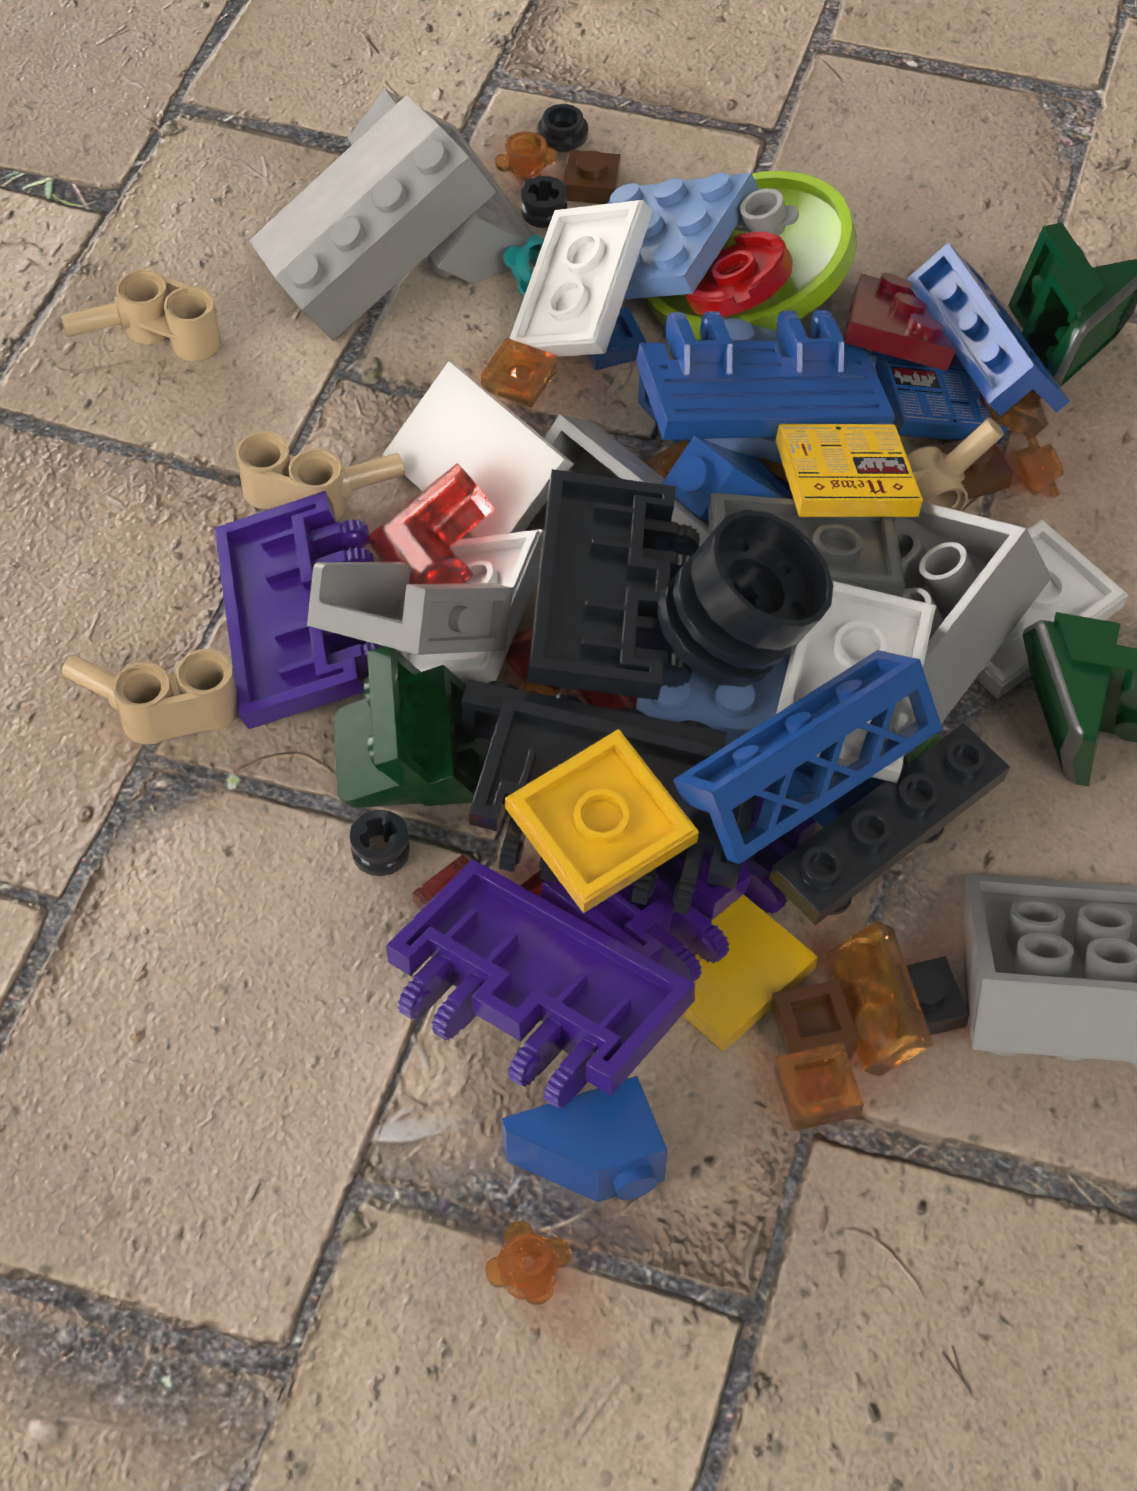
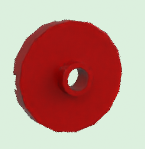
M764 231L748 232L734 237L737 245L730 246L725 250L722 248L693 294H685L693 311L702 316L705 312H720L722 317H728L747 311L768 300L784 286L792 273L793 259L782 238L779 235Z

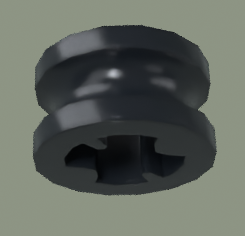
M537 176L527 180L521 187V215L523 219L532 226L549 228L554 211L567 209V187L564 182L552 176Z
M378 809L364 813L352 824L349 834L351 852L354 863L361 871L369 875L385 876L395 873L407 862L410 853L406 823L399 815L391 811ZM382 835L385 843L390 839V847L378 851L376 850L375 843H372L370 846L369 839Z

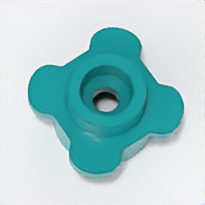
M539 235L530 236L526 240V244L520 247L509 246L503 253V261L507 267L512 268V273L518 281L517 288L524 296L533 273L529 262L535 267L544 242V238Z

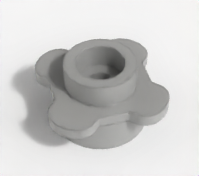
M771 188L760 189L752 192L742 201L740 205L742 218L736 226V230L747 232L764 231L780 235L785 230L786 225H791L798 220L799 212L796 206L785 205L783 196L779 191Z

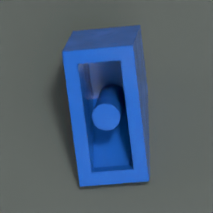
M694 435L662 483V485L676 486L675 497L707 523H709L708 507L711 493L790 499L733 451Z
M638 1076L626 1079L612 1096L596 1088L577 1094L571 1099L570 1103H567L566 1107L563 1106L561 1109L549 1103L502 1118L503 1151L507 1162L596 1202L616 1196L620 1200H632L649 1193L659 1182L665 1181L667 1147Z

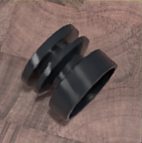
M745 509L727 515L660 592L657 614L663 636L676 656L694 672L720 685L745 687L763 680L773 667L785 657L792 646L799 643L822 619L832 605L834 585L825 559L814 543L792 523L769 512Z

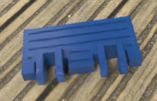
M815 310L813 312L810 322L812 339H808L796 311H781L779 313L776 331L784 358L781 356L776 341H731L720 312H705L703 314L700 324L702 341L695 340L685 313L670 312L668 314V319H666V339L673 360H670L664 343L639 344L636 363L663 440L692 439L694 435L702 439L776 437L779 424H893L895 414L866 349L844 343L836 321L828 310Z

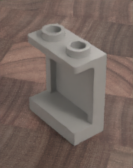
M317 562L313 567L307 626L416 655L506 650L513 587L496 583L409 584L411 567L409 564L401 562Z

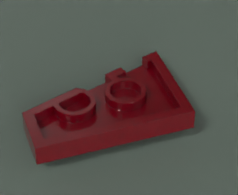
M861 273L852 296L849 310L851 313L846 324L847 330L843 338L844 343L945 371L948 370L956 351L942 332L943 326L932 318L926 310L927 304L918 299L909 281L890 273H882L880 279Z

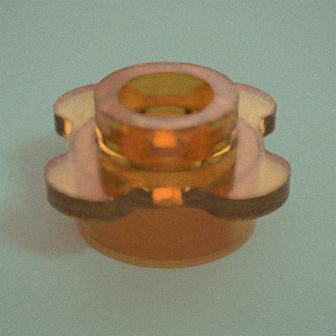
M523 131L511 135L506 140L505 154H499L495 158V166L499 171H510L514 177L526 182L533 177L541 176V171L547 165H552L556 162L557 154L553 148L547 147L546 141L541 135Z
M1031 432L1026 435L1029 446L1014 453L1017 468L1032 495L1047 489L1051 497L1056 498L1059 496V491L1055 479L1064 475L1061 462L1053 446L1049 443L1040 447L1036 436Z
M525 1221L513 1222L504 1230L505 1243L497 1257L491 1258L486 1264V1278L492 1286L496 1288L504 1287L515 1298L526 1300L533 1305L546 1303L553 1296V1287L557 1280L558 1270L570 1263V1246L562 1238L548 1239L533 1232L531 1225ZM526 1257H531L536 1263L531 1268H525L521 1264L522 1260Z

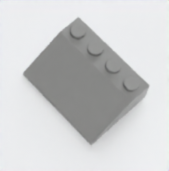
M406 95L256 233L249 242L275 279L300 309L334 341L489 200L496 191L462 148L436 121Z
M922 502L919 517H894L905 583L903 598L936 605L923 670L942 724L1052 577L1027 528ZM913 712V717H912V722H911V724L916 721L915 716H914V712ZM915 748L904 755L903 762L907 763Z
M965 874L963 900L966 1007L969 1012L968 1026L972 1050L989 1051L1000 1056H1014L1019 1053L1058 1056L1064 1060L1074 1062L1087 1059L1126 1061L1137 1066V886Z

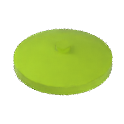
M792 171L752 173L759 190L765 188L775 189L782 194L786 206L793 205L798 209V220L791 225H786L785 230L779 235L793 259L792 273L784 286L768 300L747 311L725 318L742 319L752 325L776 331L777 317H779L781 311H796L798 318L802 319L823 304L836 291L853 264L857 248V234L845 199L827 182L811 175ZM735 228L723 246V250L737 245L734 237L748 232L738 231ZM685 294L646 297L651 311L664 326L667 324L666 319H668L670 312H683L687 316L695 339L702 341L700 324L703 316L693 311Z

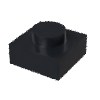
M946 956L881 971L879 987L901 1042L966 1026L969 1012Z

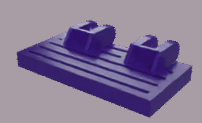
M326 491L215 527L231 658L237 687L239 717L247 728H255L363 693L364 678L369 677L367 652L382 647V645L307 626L313 567L317 562H375L373 553H370L369 549H364L365 545L369 544L368 540H370L368 525H365L364 521L361 522L359 519L353 520L352 518L348 521L344 520L343 523L336 522L334 506Z
M758 796L750 830L757 824L765 798ZM812 817L808 818L743 861L736 889L707 883L713 855L704 853L688 915L673 912V894L677 880L681 879L685 860L674 857L657 867V880L654 892L649 897L647 905L632 902L635 881L585 913L581 911L558 878L555 882L547 880L543 882L541 897L688 980L695 982L700 977L699 975L702 974L700 970L702 966L699 964L700 960L695 957L696 954H699L701 959H705L707 963L712 962L714 964L726 956L730 950L728 948L730 944L727 942V937L724 936L723 931L711 922L715 917L743 894L766 913H777L786 905L785 903L788 902L786 896L769 879L772 866L812 837L817 822Z
M474 859L386 945L388 963L410 976L430 956L432 957L414 976L413 980L408 982V985L403 988L404 990L400 994L399 1006L397 1008L400 1013L413 1020L420 1018L452 985L457 987L448 996L447 1000L442 1002V1005L434 1015V1020L431 1022L433 1024L431 1028L433 1033L444 1040L454 1039V1036L458 1035L459 1031L464 1029L476 1015L520 1042L539 1021H542L543 1023L524 1042V1046L519 1048V1051L514 1054L515 1056L508 1068V1076H510V1080L526 1087V1085H530L532 1081H535V1078L548 1067L562 1050L567 1052L569 1055L563 1060L560 1067L555 1069V1072L546 1083L547 1086L543 1096L545 1101L560 1109L563 1106L566 1107L567 1103H570L571 1099L588 1082L612 1096L695 1001L694 982Z

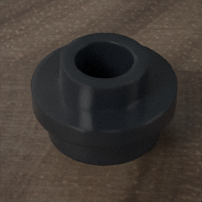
M556 104L544 111L537 125V136L544 146L558 152H568L582 146L588 138V123L583 118L581 110L569 104Z

